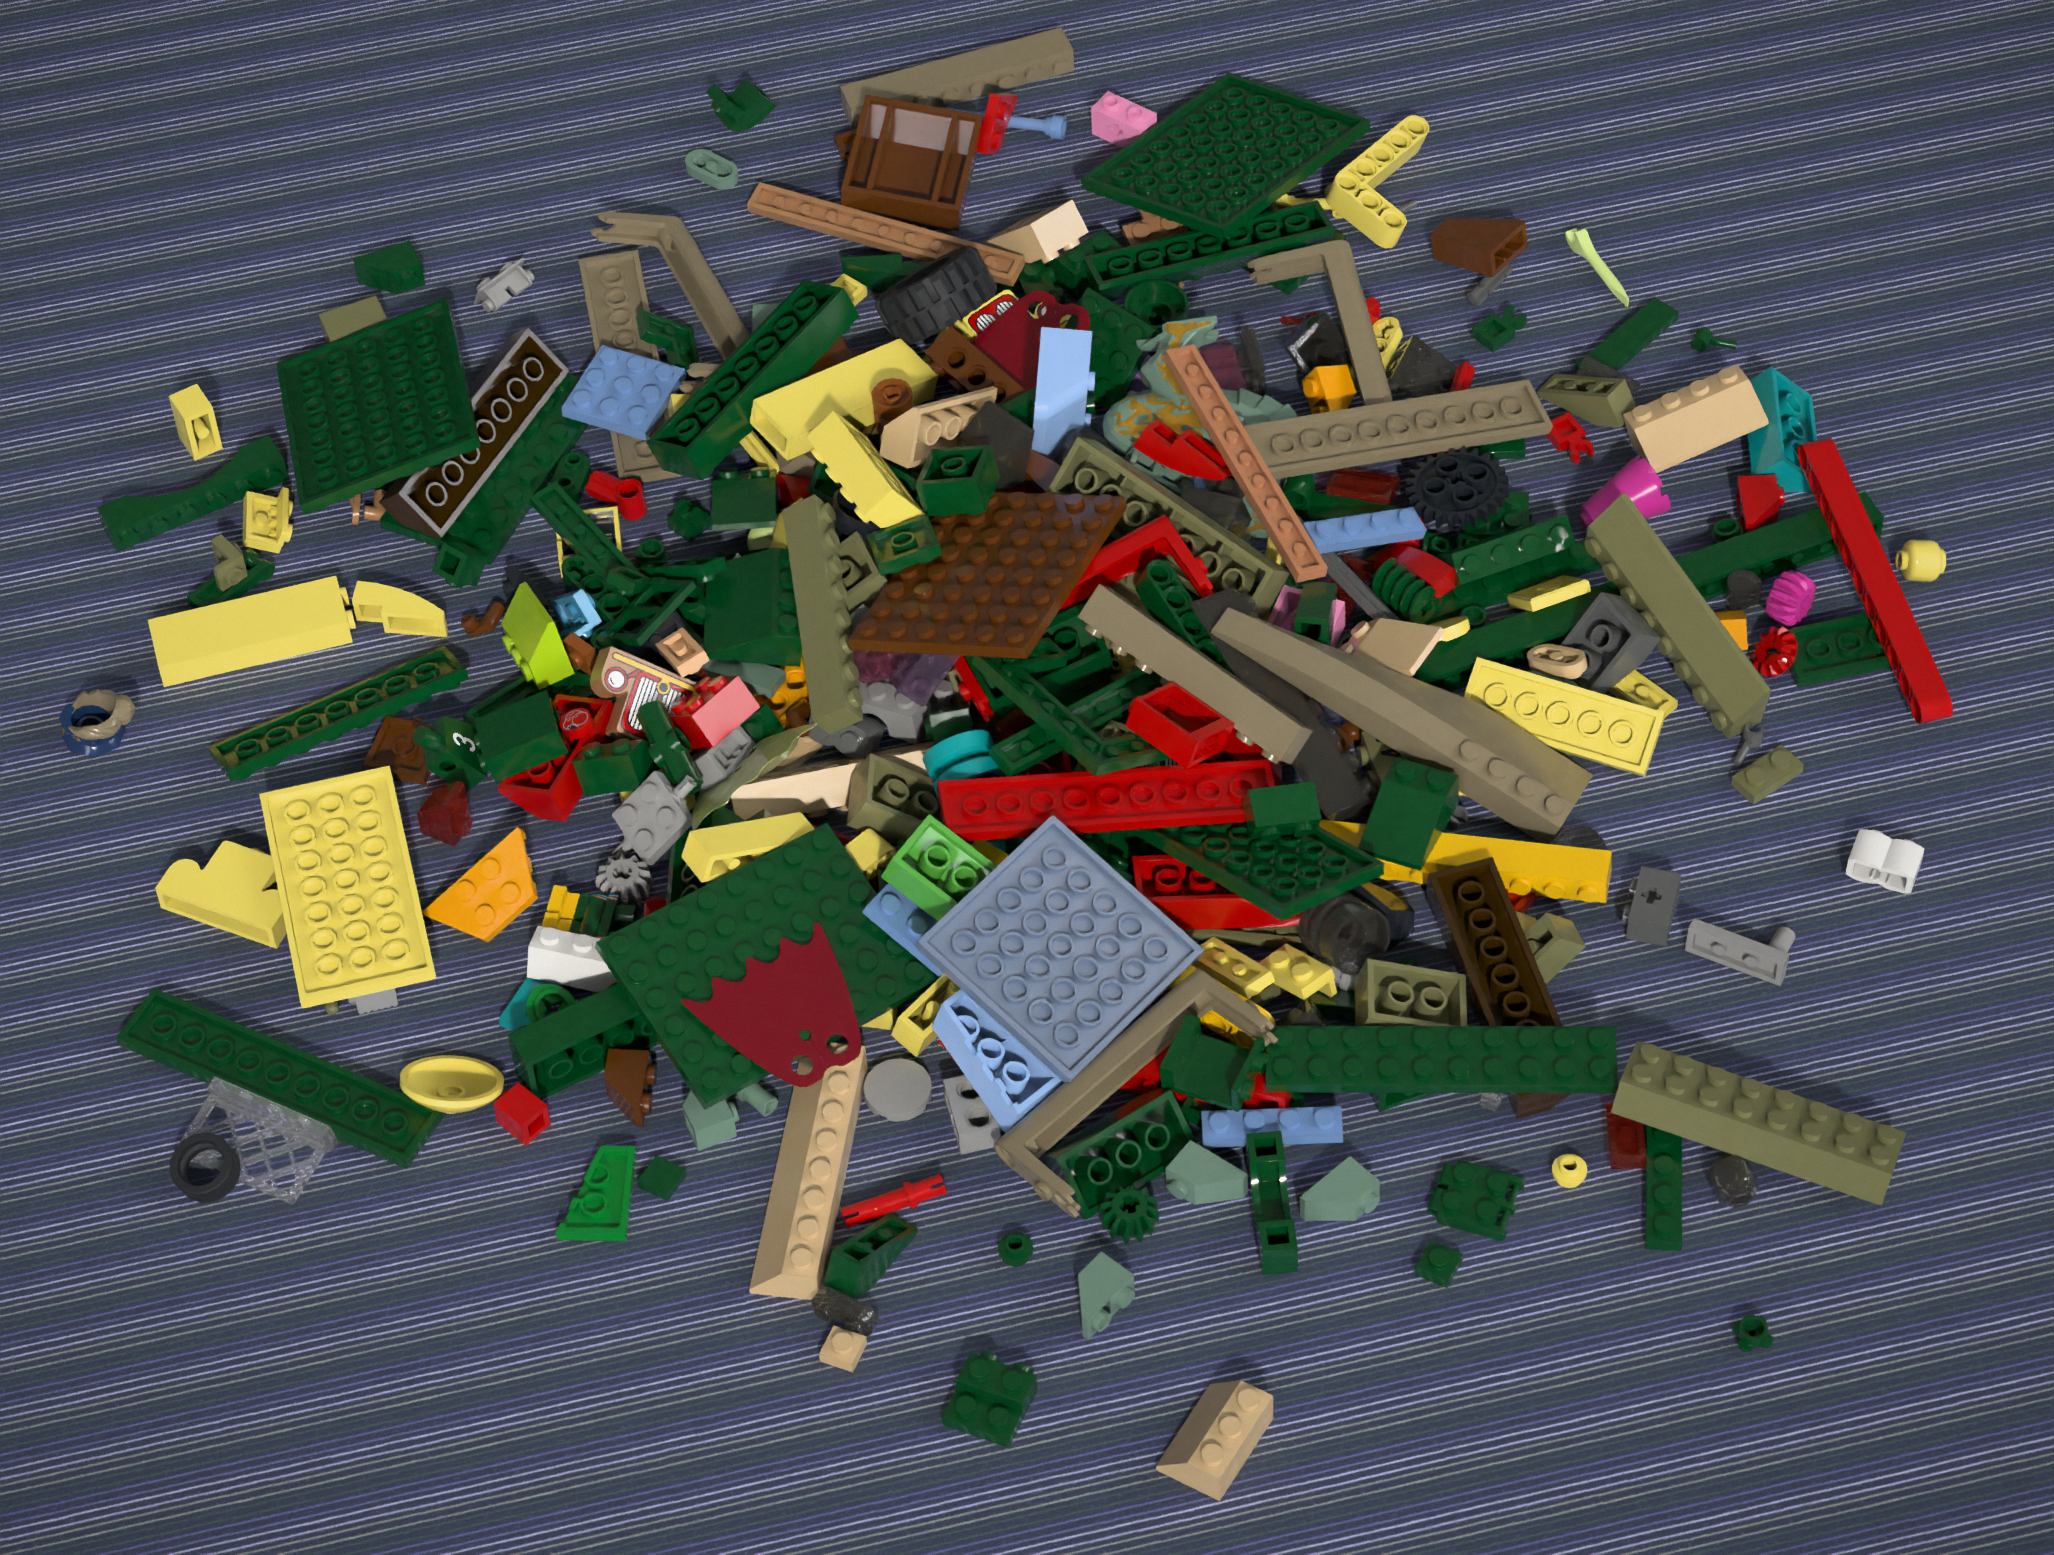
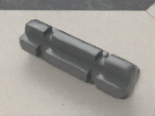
M1507 264L1494 277L1485 275L1476 284L1475 288H1472L1467 293V299L1471 301L1472 305L1478 306L1488 298V295H1491L1504 281V278H1507L1512 273V266Z

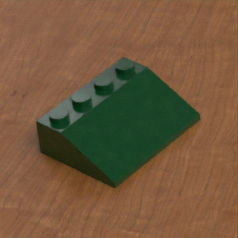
M771 548L725 561L727 569L716 573V579L706 582L703 650L709 660L800 667L802 645L788 549Z

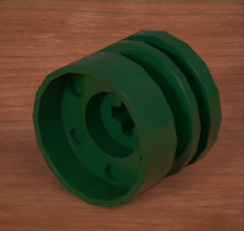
M1158 279L1144 281L1135 285L1127 293L1124 301L1125 310L1158 329L1161 333L1163 324L1189 318L1187 295L1179 286L1170 281ZM1150 351L1149 355L1152 357L1156 352Z

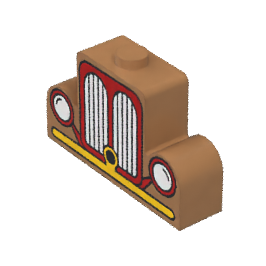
M612 646L599 651L590 678L591 689L597 696L605 699L616 696L605 731L606 736L614 740L627 738L629 741L643 739L648 743L650 742L636 717L639 711L638 708L647 702L660 700L664 703L668 713L672 711L670 709L671 705L682 697H689L695 691L693 687L696 682L684 677L682 678L680 675Z

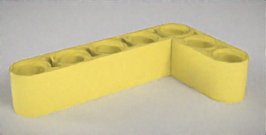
M1417 115L1406 117L1335 176L1326 195V201L1332 209L1375 244L1383 248H1392L1397 244L1407 224V219L1400 210L1377 193L1374 188L1420 150L1429 132V124L1424 118Z

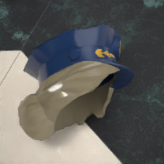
M96 689L89 693L82 691L74 703L67 705L61 711L59 720L63 727L61 730L62 739L72 753L84 754L95 758L118 748L126 731L124 725L131 721L136 708L127 695H115L111 690L100 691Z

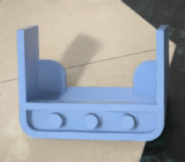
M1041 327L1032 450L1048 459L1073 445L1077 437H1083V432H1090L1091 413L1085 412L1087 391H1094L1095 372H1089L1092 331Z

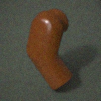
M799 702L787 711L786 720L791 728L809 725L806 719L810 718L811 715L810 704ZM810 730L804 732L799 737H805L809 734Z

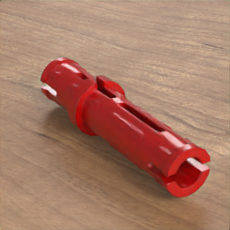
M940 1173L912 1184L909 1181L904 1182L901 1188L840 1207L842 1217L857 1213L856 1216L843 1220L846 1228L849 1229L852 1226L908 1206L910 1209L918 1207L920 1202L946 1195L945 1185L930 1189V1186L943 1182Z

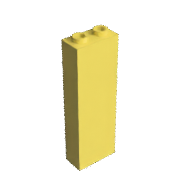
M899 338L754 399L749 423L788 461L809 452L813 448L806 436L833 410L858 430L874 424L875 417L871 393L879 382L892 378L907 382L912 389L913 406H916L934 398L938 375L912 348Z
M332 576L149 619V628L163 686L167 687L352 643L350 630L355 629L356 626L352 610L345 611L344 606L350 605L346 587L339 588L337 577Z

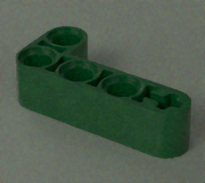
M1312 474L1288 477L1285 479L1282 489L1293 510L1304 522L1401 509L1392 505L1315 492V479ZM1387 544L1376 545V546H1378V547H1384V546H1386Z
M575 555L566 558L561 565L566 593L583 589L595 602V611L602 622L598 624L600 628L594 631L591 636V645L595 648L596 656L598 657L599 651L608 646L600 645L596 639L602 631H605L631 602L624 595L618 593L616 587L606 583V577L588 559ZM631 617L617 633H629L644 624L646 619ZM620 645L614 647L623 651Z

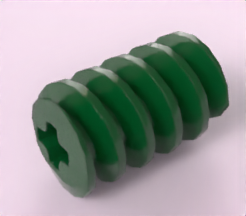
M1390 558L1386 560L1371 578L1370 588L1385 603L1390 604L1394 610L1400 611L1403 617L1409 618L1412 623L1424 624L1439 607V599L1433 598L1435 589L1432 586L1426 587L1423 579L1416 580L1417 576L1414 572L1407 573L1408 569L1406 566H1398L1397 559Z

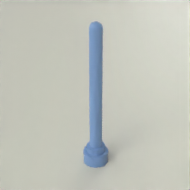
M951 109V110H956V111H962V112H967V113H973V114L983 115V119H982V124H983V120H984V116H985V113H984V112H975V111ZM1053 115L1052 118L1047 117L1046 120L1011 116L1007 127L1043 131L1045 135H1050L1051 139L1063 140L1067 129L1066 116Z

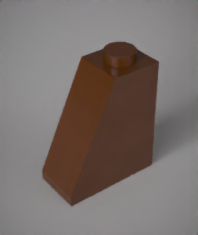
M1448 218L1431 233L1433 257L1442 262L1494 277L1528 247L1526 223L1523 220Z

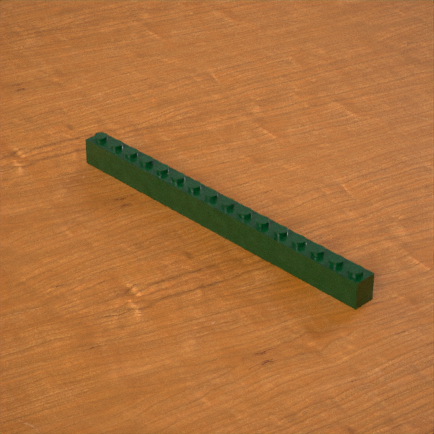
M1866 491L1858 494L1878 539H1880L1884 516ZM1818 506L1811 511L1790 516L1780 522L1762 526L1757 530L1740 536H1733L1729 540L1712 546H1705L1698 551L1684 556H1677L1674 559L1705 601L1777 576L1784 571L1788 572L1838 554L1839 550ZM1607 582L1599 586L1590 587L1591 591L1546 608L1505 617L1495 623L1474 628L1449 641L1441 640L1436 643L1415 674L1410 677L1452 692L1468 685L1477 657L1513 668L1529 664L1527 652L1531 648L1541 644L1560 645L1601 592L1621 596L1620 590L1614 582Z

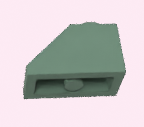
M1190 1140L1166 1167V1188L1176 1198L1185 1199L1194 1205L1241 1199L1248 1194V1174Z
M1349 1156L1300 1196V1217L1305 1221H1355L1364 1213L1368 1214L1377 1207L1380 1201V1180Z

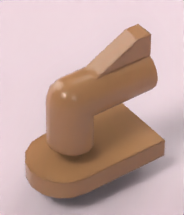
M376 490L374 492L373 506L364 505L363 519L380 521L386 509L379 501L387 491ZM361 493L349 499L352 509V525H358Z

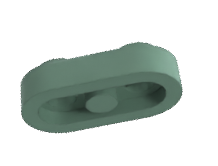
M696 149L689 152L685 157L686 172L691 177L716 189H730L739 181L736 164L711 151Z

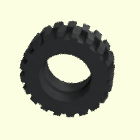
M969 245L963 246L925 264L890 286L876 298L875 308L893 340L901 338L907 345H912L951 326L981 307L983 303L995 295L996 283L978 251Z

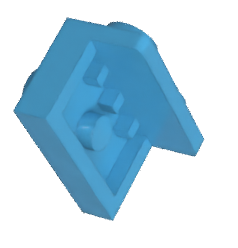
M583 589L559 595L548 602L564 628L559 633L562 642L570 633H574L582 640H585L593 634V627L602 622L595 611L594 600Z

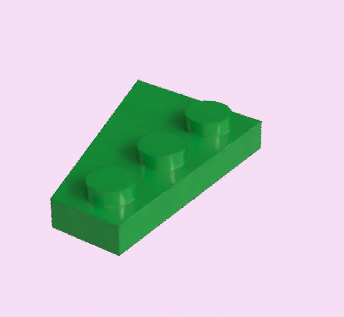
M600 1146L583 1178L584 1184L569 1205L567 1217L563 1223H560L555 1232L557 1240L627 1241L637 1155L635 1146Z

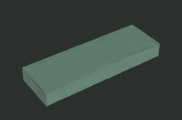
M710 660L703 664L700 670L693 673L704 678L708 676L710 678H717L721 675L725 677L739 676L750 692L771 699L786 680V671L773 666Z

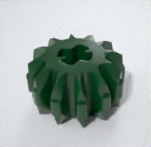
M1133 1182L1129 1189L1126 1190L1118 1184L1115 1188V1193L1106 1192L1104 1203H1101L1099 1208L1103 1230H1110L1112 1240L1122 1236L1123 1241L1127 1244L1130 1238L1134 1237L1141 1243L1144 1234L1152 1235L1155 1230V1224L1159 1221L1156 1197H1149L1147 1187L1137 1191Z

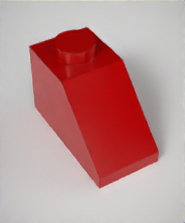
M1776 474L1738 476L1735 498L1739 521L1744 534L1757 530L1762 526L1773 524L1778 519L1779 506H1784L1785 501L1784 488L1778 487Z

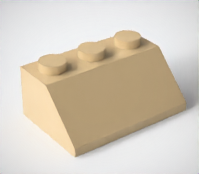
M1242 1380L1210 1384L1156 1465V1470L1220 1501L1273 1420V1395Z

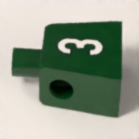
M443 716L429 727L421 725L415 730L413 742L423 747L425 766L429 771L465 793L488 777L487 772L484 773L477 757L482 752L478 751L473 739V734L477 733L475 725Z

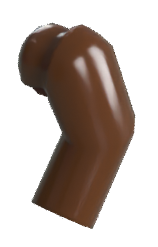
M493 602L484 617L477 619L474 614L466 615L461 621V626L465 629L467 635L473 637L492 632L504 615L506 608L501 603Z

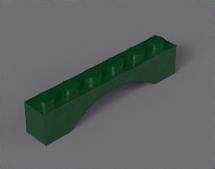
M268 435L240 447L234 458L221 471L192 488L162 496L137 497L125 495L97 507L103 530L115 550L119 552L244 499L247 491L259 493L285 482L289 478L285 460Z

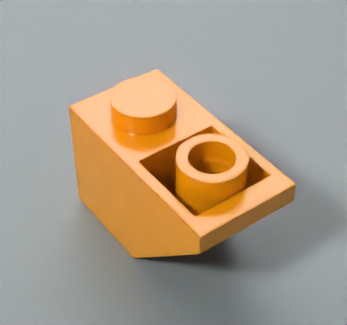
M1348 365L1315 367L1302 380L1303 391L1308 399L1312 414L1347 409L1356 394Z

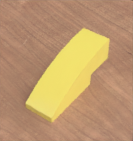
M357 581L352 597L356 621L383 622L385 633L437 637L448 636L445 613L431 602L396 587Z

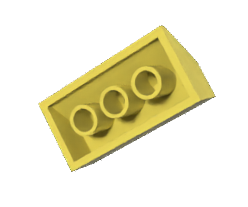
M834 410L806 436L813 446L810 450L819 462L822 464L826 463L828 467L825 469V472L837 484L840 482L842 487L839 491L850 503L857 505L854 511L865 523L871 520L880 528H885L925 515L883 457L879 456V452L868 437Z

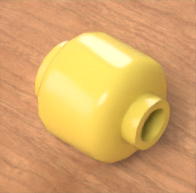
M1909 540L1903 545L1902 550L1897 552L1895 564L1896 568L1901 570L1903 578L1907 581L1932 582L1938 578L1939 574H1943L1946 567V554L1935 541Z

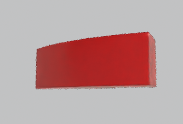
M1159 419L1144 429L1133 446L1150 459L1186 475L1224 481L1232 475L1219 451L1195 432L1187 429L1179 435Z
M1387 544L1365 560V565L1376 572L1386 560L1390 558L1397 559L1398 566H1406L1408 569L1407 573L1414 572L1417 576L1416 580L1423 579L1426 587L1432 586L1435 589L1433 598L1439 599L1455 588V568L1413 547Z

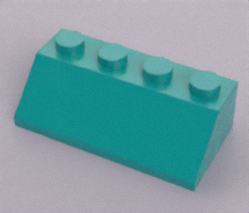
M1771 366L1750 380L1769 421L1768 425L1748 433V451L1751 461L1750 473L1751 475L1776 474L1778 487H1783L1784 492H1812L1800 466L1797 452L1799 444L1817 441L1812 395Z

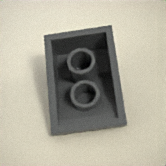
M1601 592L1560 646L1582 650L1586 656L1588 665L1586 671L1580 677L1569 680L1575 682L1580 688L1605 694L1639 667L1662 638L1624 597Z

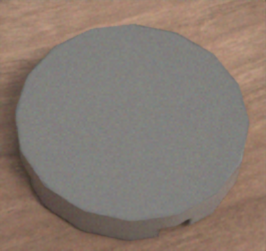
M902 1058L886 1060L876 1065L867 1074L863 1084L865 1103L870 1111L878 1117L881 1115L886 1117L887 1120L894 1122L910 1120L920 1115L926 1109V1105L929 1103V1100L931 1101L933 1095L931 1077L925 1068L915 1061Z

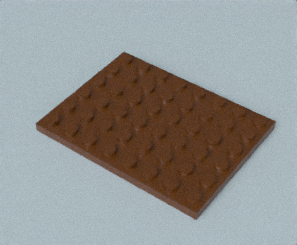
M994 491L986 512L976 515L954 514L947 517L935 516L931 521V525L940 545L942 555L935 557L930 562L917 563L906 567L892 576L848 638L851 650L1027 659L1127 509L1125 496H1111L1108 494L1095 496L1079 493L1065 495L1050 492L1034 494L1020 491L1004 493Z

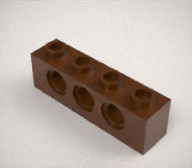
M952 326L925 351L931 361L928 366L939 378L945 375L950 379L948 384L959 395L992 386L998 388L994 409L1027 392ZM1004 398L1001 402L996 403L999 399Z

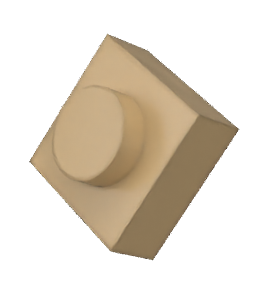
M833 1325L819 1353L820 1362L853 1373L867 1345L866 1336Z

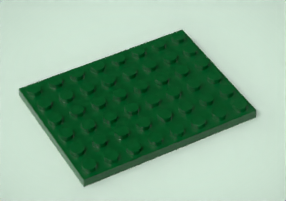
M1227 73L1081 178L1082 189L1093 192L1096 195L1104 196L1121 204H1126L1144 212L1163 217L1169 221L1177 222L1191 229L1205 232L1216 238L1226 239L1369 132L1370 120Z
M446 297L276 363L299 505L304 515L313 511L323 510L331 504L351 499L357 494L373 488H380L388 482L401 477H408L419 470L439 465L445 460L470 453L474 449L481 447L453 314Z
M827 823L597 941L595 949L704 1110L771 1075V1073L741 1054L688 1010L681 1000L689 999L699 1003L710 1001L713 997V977L729 982L742 981L746 976V958L748 957L762 963H773L779 957V941L781 938H786L801 946L808 945L814 935V924L818 922L821 925L848 987L859 1027L924 993L937 981V978L927 966L862 913L877 893ZM802 1030L799 1033V1037L807 1041L811 1038V1033L808 1030ZM842 1035L830 1036L827 1044L842 1037ZM804 1055L796 1056L791 1063L801 1059Z

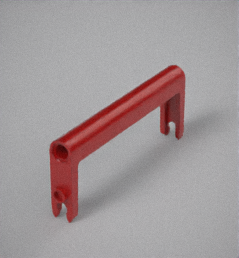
M1164 514L1100 548L1058 613L1091 596L1099 584L1108 587L1146 567L1149 562L1159 560L1167 555L1174 559L1204 603L1210 600L1215 602L1217 599L1211 590L1213 586L1206 576L1208 570L1200 556L1194 558L1168 517ZM944 655L960 681L957 687L965 702L969 700L973 702L987 724L990 722L989 718L994 716V713L988 705V698L964 658L966 656Z

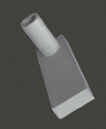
M1694 918L1689 926L1685 951L1781 986L1786 975L1790 955L1788 951L1796 936L1790 928L1779 927L1769 944L1765 945Z

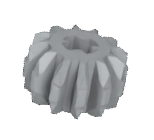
M621 853L619 860L615 861L608 857L607 865L599 866L595 884L600 894L607 896L609 893L618 894L621 904H634L640 907L641 899H649L653 879L645 861L639 862L636 855L626 859Z

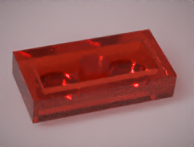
M1613 1103L1606 1104L1605 1115L1611 1169H1646L1647 1158L1643 1123L1611 1113Z

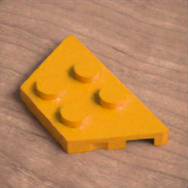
M519 827L514 829L422 913L432 920L446 924L489 943L538 899L536 884L532 880L533 869L531 859L527 856L524 842L526 839L525 832Z

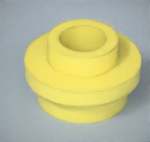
M1564 1154L1554 1160L1552 1175L1559 1185L1565 1188H1574L1585 1180L1587 1165L1577 1155Z

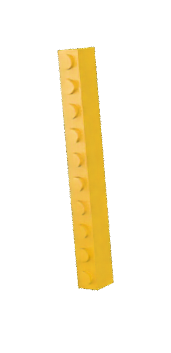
M1321 820L1318 826L1358 848L1367 824ZM1451 833L1441 834L1421 871L1378 859L1384 863V875L1377 878L1387 881L1398 880L1427 884L1428 874L1493 857L1504 886L1508 889V893L1527 895L1530 892H1534L1536 896L1550 897L1552 899L1580 900L1588 903H1606L1612 872V851Z

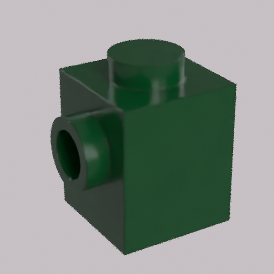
M443 542L432 572L445 578L446 583L457 588H463L464 585L477 586L488 556L465 543Z

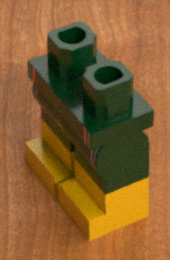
M554 885L542 926L603 939L618 931L619 927H626L638 921V912L636 906L621 904L618 894L609 893L607 896L600 893L590 895L570 893L566 886Z

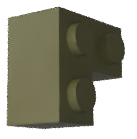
M1515 911L1543 980L1547 984L1586 945L1571 920L1545 913L1537 921L1535 917Z

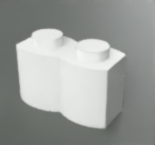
M1860 829L1850 853L1845 874L1861 882L1879 884L1886 889L1900 893H1911L1925 849L1911 840L1891 839L1878 830Z

